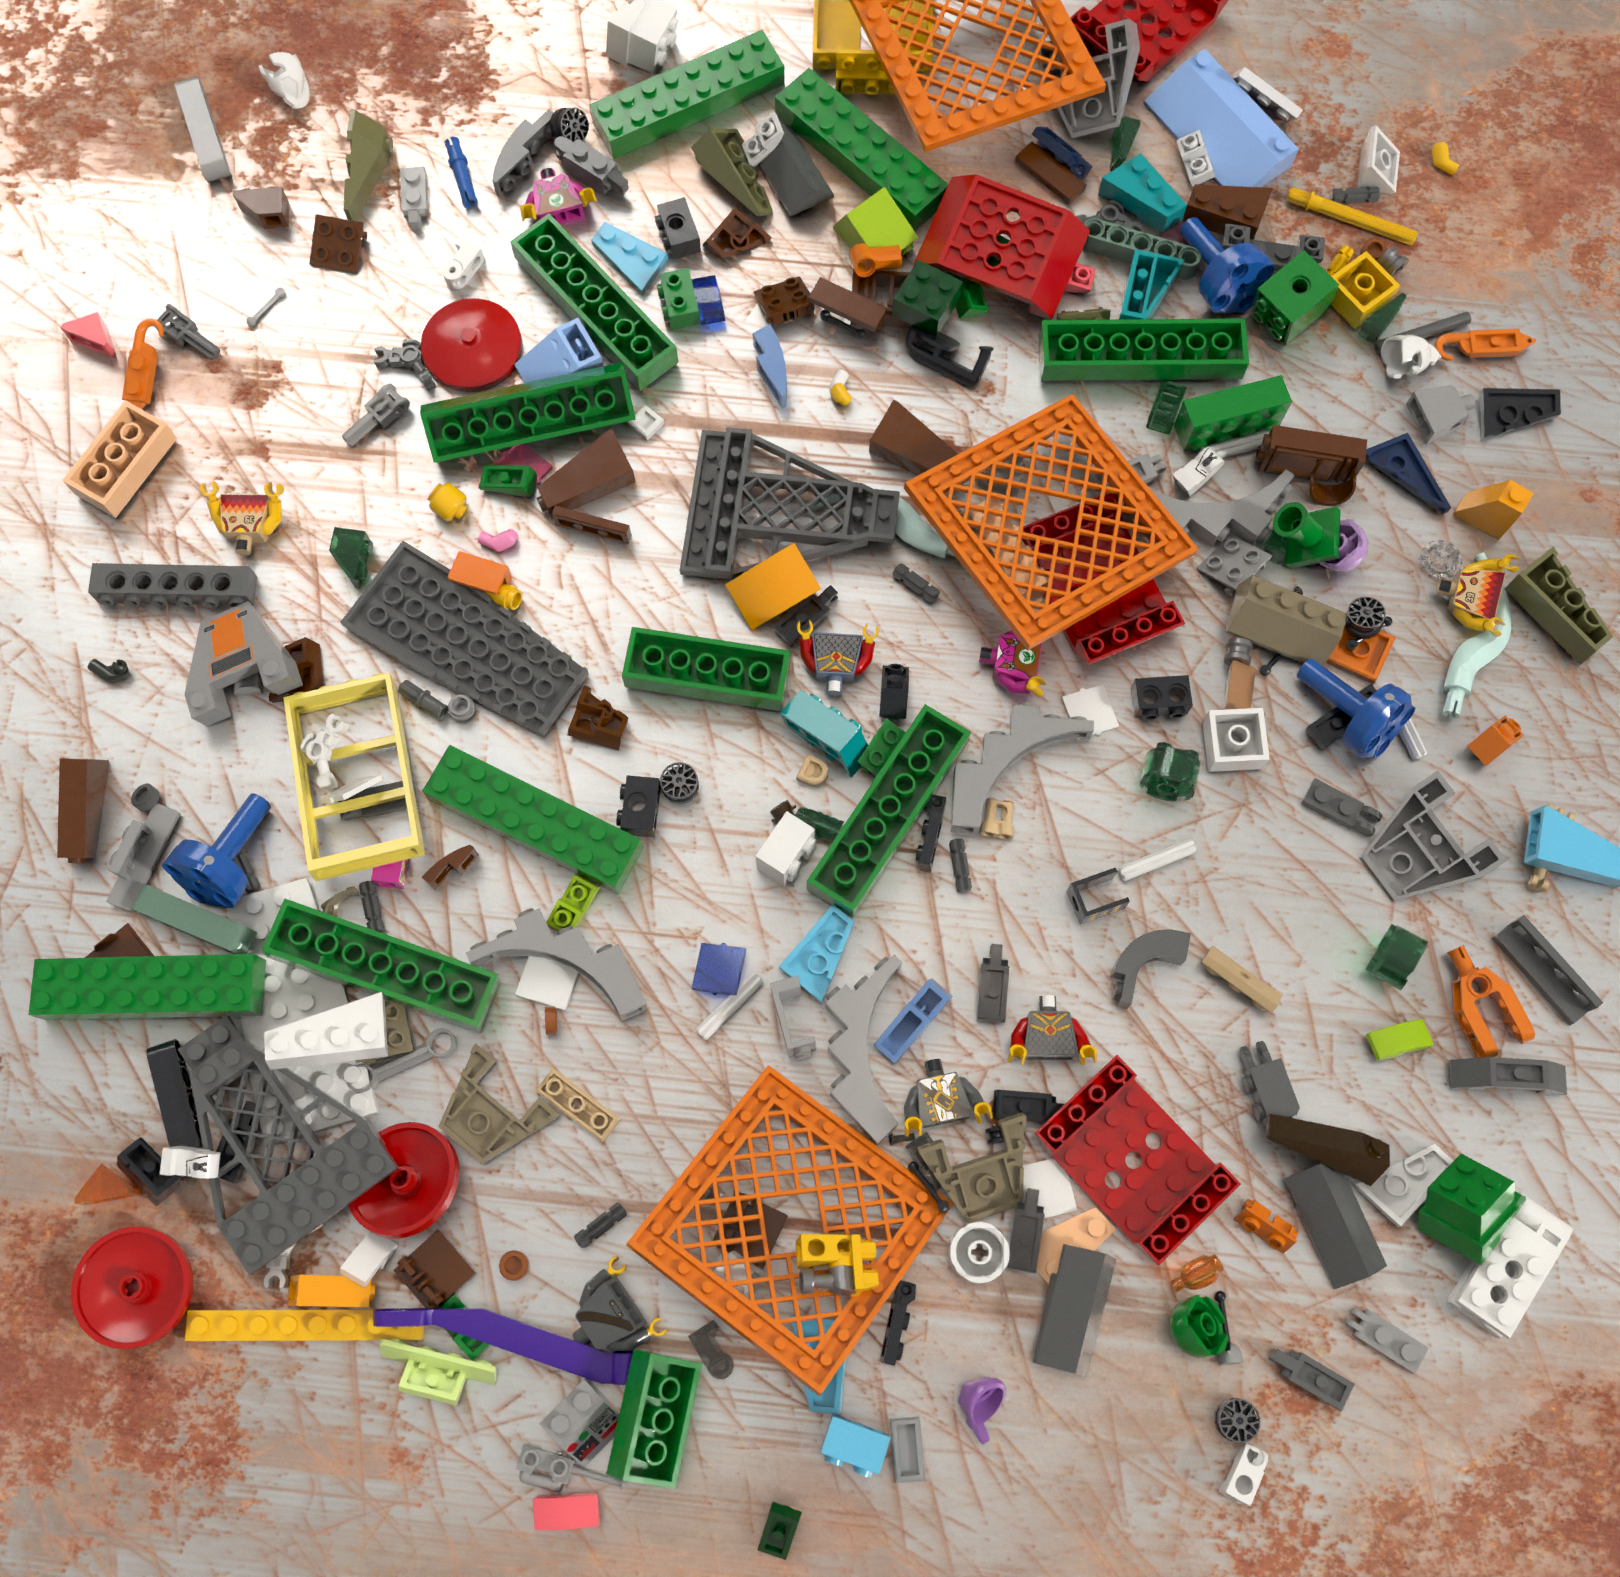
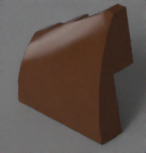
M735 207L702 246L716 257L726 259L768 243L772 237L756 222L752 224Z
M304 637L285 646L286 650L296 661L303 685L281 695L270 693V702H283V697L291 696L296 692L317 690L323 686L320 644Z
M584 685L567 735L619 750L629 717L621 711L613 709L607 700L603 699L600 701L591 694V688Z

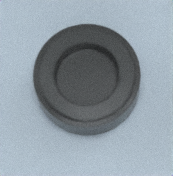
M149 783L140 785L132 794V805L142 812L152 809L159 800V790Z

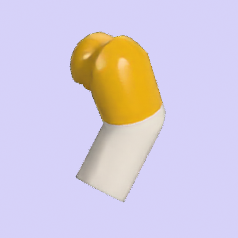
M839 369L830 384L829 393L836 403L846 406L851 401V395L847 393L844 386L849 374Z

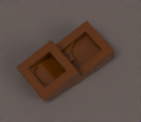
M471 845L459 848L435 863L421 878L436 890L453 869L462 876L479 854Z

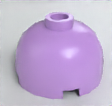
M1351 519L1341 520L1339 559L1320 562V564L1326 569L1338 573L1351 571L1358 567L1365 560L1368 553V538L1364 530Z

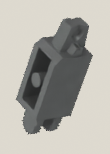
M563 136L555 138L556 156L565 163L568 175L587 187L592 188L600 195H605L610 189L621 195H624L629 190L628 180L618 170L617 162L580 139L573 142Z
M1259 1041L1256 1042V1050L1262 1064L1255 1066L1248 1047H1240L1239 1052L1245 1067L1242 1083L1248 1094L1251 1093L1254 1104L1252 1109L1256 1119L1261 1121L1263 1126H1266L1269 1114L1290 1118L1297 1115L1300 1106L1282 1059L1272 1061L1265 1042Z

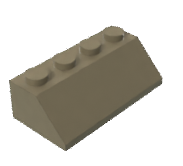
M1252 575L1237 586L1226 633L1248 639L1256 645L1301 663H1305L1312 658L1324 666L1342 637L1347 613Z

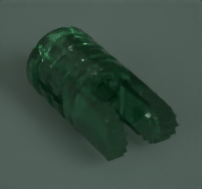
M807 807L799 808L796 814H794L795 817L813 827L817 837L831 842L834 841L845 823L843 820H838L828 814H823V812H817Z

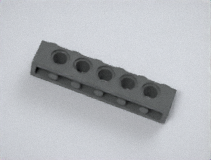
M92 563L88 593L99 604L107 606L114 603H124L129 606L149 603L158 607L166 606V604H177L181 607H191L192 604H199L215 608L218 605L235 607L247 601L254 606L257 576L250 566ZM124 583L121 588L117 589L120 584ZM151 583L148 588L143 589L145 585ZM177 584L174 589L169 590L172 585ZM203 584L201 589L195 591L197 586ZM229 585L228 589L221 591L224 586Z

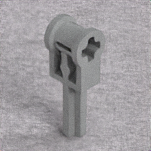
M393 384L384 385L364 405L368 413L342 434L343 440L349 446H354L376 425L380 424L385 429L396 418L405 414L410 407V401L406 397H401L396 392V387Z

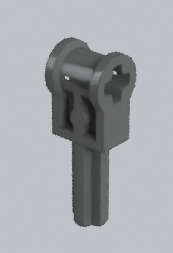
M168 303L163 314L158 319H155L162 324L164 336L170 338L182 347L185 343H188L210 360L219 357L220 348L196 332L198 328L195 322L182 314L173 305Z

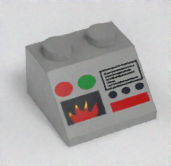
M584 1379L539 1424L565 1452L585 1467L614 1438L619 1412L591 1380Z

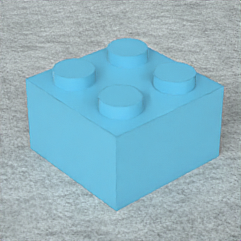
M832 1414L821 1446V1453L825 1454V1461L842 1467L844 1461L854 1465V1472L871 1478L872 1472L878 1475L880 1473L891 1437L887 1433Z

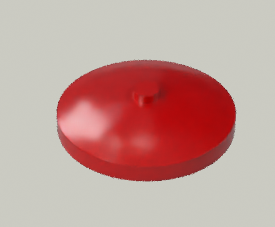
M462 299L442 307L430 318L421 337V353L430 374L442 385L461 392H479L499 385L516 369L514 364L520 360L522 355V336L516 320L504 307L486 299Z
M405 1122L392 1125L378 1132L386 1144L384 1146L399 1168L348 1205L352 1215L360 1225L375 1235L384 1238L399 1239L410 1237L433 1225L452 1202L459 1181L458 1157L449 1140L429 1125Z
M135 1226L121 1228L106 1234L86 1251L75 1270L71 1285V1303L76 1320L89 1337L111 1348L134 1349L153 1344L169 1334L178 1325L187 1311L193 1292L191 1263L181 1245L162 1231Z

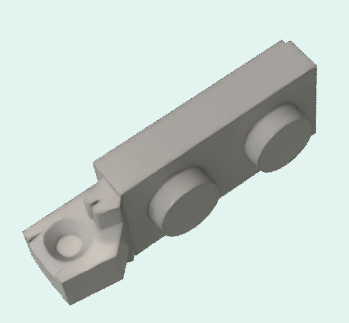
M425 166L400 168L403 216L408 218L412 231L422 230L421 216L428 214Z

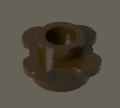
M788 800L783 801L770 811L773 816L771 821H780L786 811L794 815L792 810L797 806L791 805Z

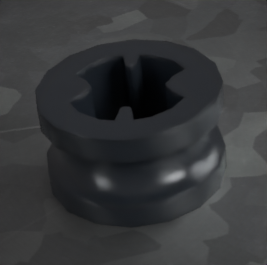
M1000 1126L985 1130V1133L989 1135L988 1145L1004 1143Z

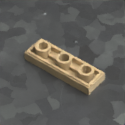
M1212 946L1202 961L1209 973L1214 976H1221L1228 981L1231 989L1237 993L1243 992L1251 998L1252 1003L1257 1008L1271 1013L1277 1008L1282 998L1281 994L1216 947Z
M554 1068L551 1069L535 1090L602 1142L606 1140L621 1120ZM576 1100L582 1101V1106L579 1109L573 1108V1103Z

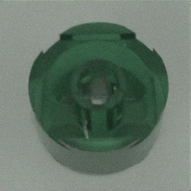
M1166 742L1157 743L1156 748L1150 749L1146 754L1140 787L1143 788L1145 786L1148 788L1147 793L1161 800L1177 801V797L1184 796V801L1191 799L1195 793L1201 765L1198 759V752L1174 748Z
M1391 924L1365 970L1401 991L1408 981L1407 977L1413 973L1429 941L1398 925Z

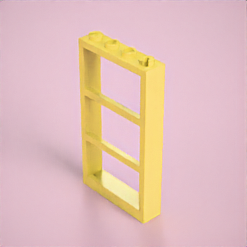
M377 673L368 678L352 679L342 684L322 686L317 690L296 692L291 696L283 697L308 872L315 881L424 856L425 850L397 688L390 673ZM388 694L395 734L332 749L330 761L397 745L404 787L314 808L308 766L315 764L300 749V745L304 740L300 715ZM406 798L412 836L321 857L316 819Z

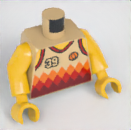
M215 481L211 482L213 487L212 493L208 492L206 484L202 483L200 491L209 498L207 505L212 521L219 533L225 535L229 542L235 543V553L239 555H250L252 543L267 542L268 536L274 532L282 521V501L279 499V496L284 493V486L280 483L276 485V493L272 490V482H268L264 486L265 494H220V498L216 497L219 485Z
M1507 554L1503 559H1484L1466 565L1455 574L1454 581L1440 578L1436 587V593L1450 596L1447 609L1453 612V616L1465 628L1483 632L1489 630L1493 636L1499 637L1502 633L1494 629V627L1499 624L1506 625L1501 618L1496 617L1506 572L1502 570L1505 568L1510 572H1517L1519 567H1509V562L1520 558L1514 554Z

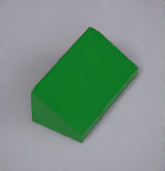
M949 273L950 276L963 281L961 298L955 306L958 317L969 318L988 313L989 309L981 285Z

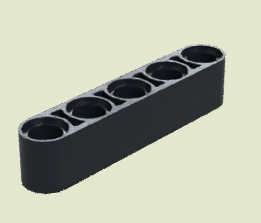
M174 1039L147 1048V1059L169 1147L188 1146L203 1149L187 1064L178 1050L182 1047L180 1042ZM180 1176L181 1181L193 1178L190 1176Z

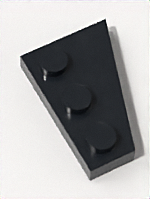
M1483 388L1480 391L1481 440L1557 418L1561 414L1560 389Z

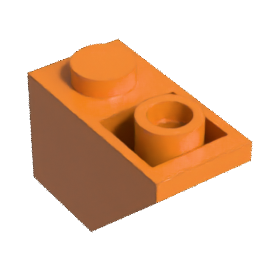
M1505 715L1486 729L1467 747L1487 766L1524 736V734L1521 732L1522 728L1518 722Z

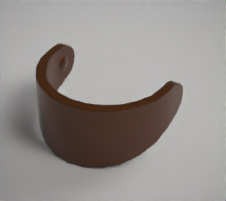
M1310 474V496L1316 503L1323 506L1340 505L1349 500L1354 494L1357 476L1353 474L1350 480L1341 484L1324 485L1315 482L1314 475Z

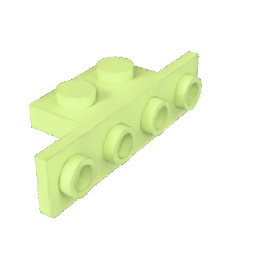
M382 1339L379 1345L381 1357L407 1363L398 1386L399 1392L456 1406L466 1378L495 1385L497 1380L496 1367L484 1360L470 1361L456 1353H448L446 1355L435 1352L434 1349L428 1346H419V1348L410 1346L400 1339Z

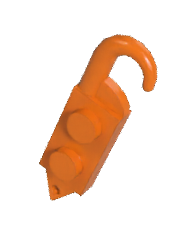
M153 318L141 321L135 330L133 347L129 352L122 400H126L140 409H143L146 404L151 402L158 359L155 348L144 342L146 331L149 327L154 326L158 329L160 337L164 335L162 324Z
M1520 329L1469 330L1463 333H1446L1441 335L1435 342V348L1442 356L1441 358L1447 361L1454 360V357L1447 355L1443 351L1442 347L1446 343H1458L1462 353L1469 356V358L1520 356L1525 349L1534 345L1537 340L1521 333Z

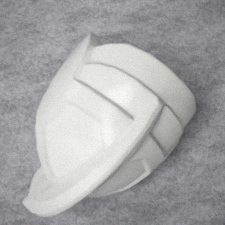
M285 52L270 54L269 59L272 64L281 68L277 72H273L263 68L262 65L259 66L260 72L267 81L269 88L276 95L282 97L292 109L303 108L309 102L310 89L297 55Z
M1415 335L1388 337L1383 342L1381 348V358L1387 365L1386 374L1394 379H1399L1403 375H1417L1426 369L1429 364L1434 365L1442 357L1432 344Z

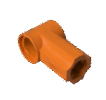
M860 243L853 246L849 251V258L854 271L860 277H868L874 271L899 269L902 266L899 245L869 248L868 245Z

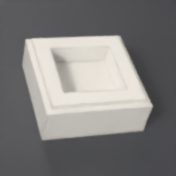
M644 405L635 414L636 420L628 421L629 426L647 441L665 424L664 419L647 405Z

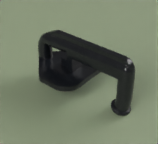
M911 325L906 336V347L916 361L968 387L978 385L989 362L991 352L994 350L990 346H979V357L973 370H970L941 355L942 350L954 351L958 349L960 343L957 340L941 332L935 337ZM918 336L928 342L929 345L935 347V351L932 352L916 344Z

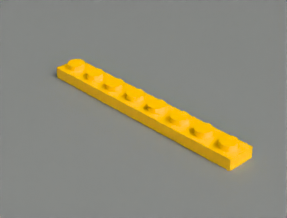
M187 1310L185 1341L423 1340L424 1326L375 1327L373 1326V1310Z

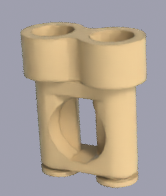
M987 798L985 819L981 823V836L987 838L996 837L1002 840H1011L1013 838L1014 827L1011 823L1014 802L1012 800L998 801L996 798ZM997 807L1002 808L1001 820H995Z

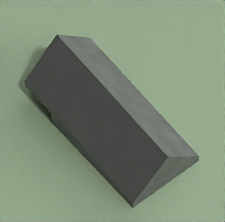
M780 123L784 132L781 141L758 166L778 202H782L788 214L792 216L834 198V194L792 127Z
M1318 1163L1284 1178L1297 1205L1294 1208L1333 1289L1368 1278L1387 1267L1345 1174Z
M1063 1244L1057 1274L1051 1273L1033 1363L1087 1377L1117 1259L1106 1253Z

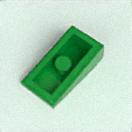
M484 465L479 489L532 497L537 473L530 466Z

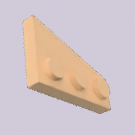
M1095 1207L1043 1231L1036 1273L1049 1286L1051 1273L1057 1274L1063 1244L1095 1251L1116 1228Z

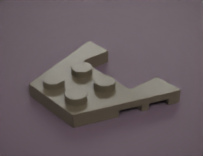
M475 1043L470 1052L471 1055L467 1065L461 1073L462 1076L457 1088L450 1098L438 1127L483 1165L557 1119L560 1114L540 1097L521 1119H517L478 1085V1082L496 1060Z
M1023 1112L998 1120L1005 1149L950 1167L945 1145L941 1139L916 1147L922 1159L967 1223L1015 1208L1018 1202L1023 1203V1150L1025 1149L1024 1126H1026V1115Z

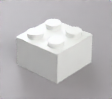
M1263 708L1208 711L1202 720L1208 772L1262 769L1270 760Z
M786 811L756 854L757 870L783 887L786 886L788 881L793 883L801 871L799 866L803 859L809 860L816 849V846H814L816 842L815 829Z

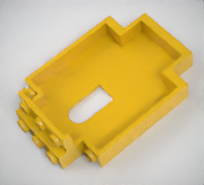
M814 0L812 69H836V91L839 93L896 95L874 50L860 49L861 23L850 1ZM908 1L901 2L898 4L906 6ZM913 1L911 5L912 9L920 12L925 7L924 4ZM929 7L926 14L933 16V7ZM891 8L888 16L900 20L903 12ZM907 14L904 21L916 25L919 18ZM923 19L920 27L932 31L933 23ZM891 23L893 29L895 30L897 25ZM901 27L898 35L910 38L913 31ZM917 33L914 41L926 44L929 37ZM900 42L901 45H902V47H903V49H904L905 46H906V44ZM910 46L907 54L919 58L922 50ZM926 52L924 60L932 62L933 54ZM910 61V63H911V65H912V67H913V69H914L916 63ZM920 65L918 71H931V69Z

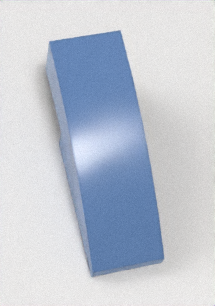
M769 324L753 332V346L759 354L756 357L757 371L780 407L784 408L787 402L786 364L779 340Z
M929 979L874 1043V1046L893 1063H896L953 996L934 979Z

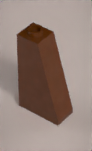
M894 399L871 437L869 444L870 453L917 476L958 455V453Z
M613 430L606 431L538 486L540 497L536 499L542 512L548 511L551 519H553L552 512L554 506L574 510L636 482L633 469Z
M60 758L57 858H68V863H85V858L96 857L109 760Z

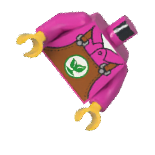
M545 168L540 172L542 179L534 181L533 191L528 194L525 204L520 206L522 221H525L526 218H533L539 221L550 213L562 225L585 219L583 207H586L587 203L591 201L597 202L592 188L584 189L577 182L570 181L566 174L556 175L554 169Z
M1011 630L999 636L996 649L981 647L979 662L994 665L992 678L997 680L1011 694H1030L1033 692L1038 697L1043 695V691L1037 688L1039 685H1046V682L1040 676H1037L1042 643L1027 651Z

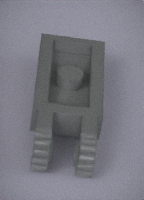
M1316 778L1312 781L1301 802L1302 805L1346 828H1352L1368 836H1373L1376 829L1362 820H1356L1358 815L1360 814L1375 822L1381 821L1383 817L1382 813L1378 810L1365 806L1364 803Z
M403 781L366 788L345 800L338 801V803L404 787ZM406 798L340 813L342 820H349L361 817L370 818L407 810Z

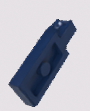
M1036 127L1031 134L1037 139L1036 143L1045 150L1050 149L1056 154L1054 158L1064 165L1068 164L1074 175L1080 179L1086 178L1093 166L1048 127Z

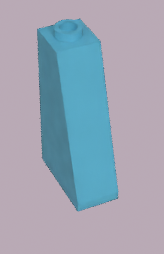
M1542 806L1530 812L1524 864L1615 888L1620 887L1619 847L1551 807Z

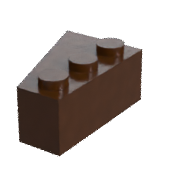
M1195 184L1182 222L1196 217L1208 231L1223 236L1225 224L1251 227L1249 239L1254 240L1273 188Z

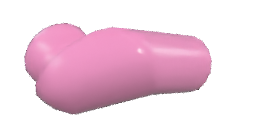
M513 529L503 531L496 536L482 531L478 537V543L501 552L515 544L518 534Z

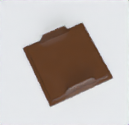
M127 923L116 933L107 935L94 946V950L84 958L154 955L131 925Z

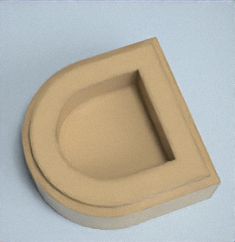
M807 754L796 780L809 786H819L827 779V766L821 759Z

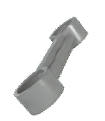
M436 1029L429 1034L425 1043L414 1047L413 1052L396 1055L372 1067L364 1064L356 1065L358 1068L365 1067L371 1072L372 1082L367 1088L361 1090L354 1088L351 1083H348V1086L358 1093L366 1092L371 1088L374 1090L379 1081L430 1058L445 1059L452 1056L457 1048V1040L447 1029ZM440 1034L449 1035L451 1037V1047L449 1050L441 1054L435 1053L432 1049L434 1038Z

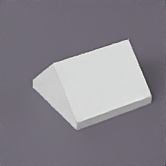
M1376 125L1371 126L1361 148L1357 187H1366V190H1368V187H1379L1380 193L1394 194L1397 187L1400 151Z

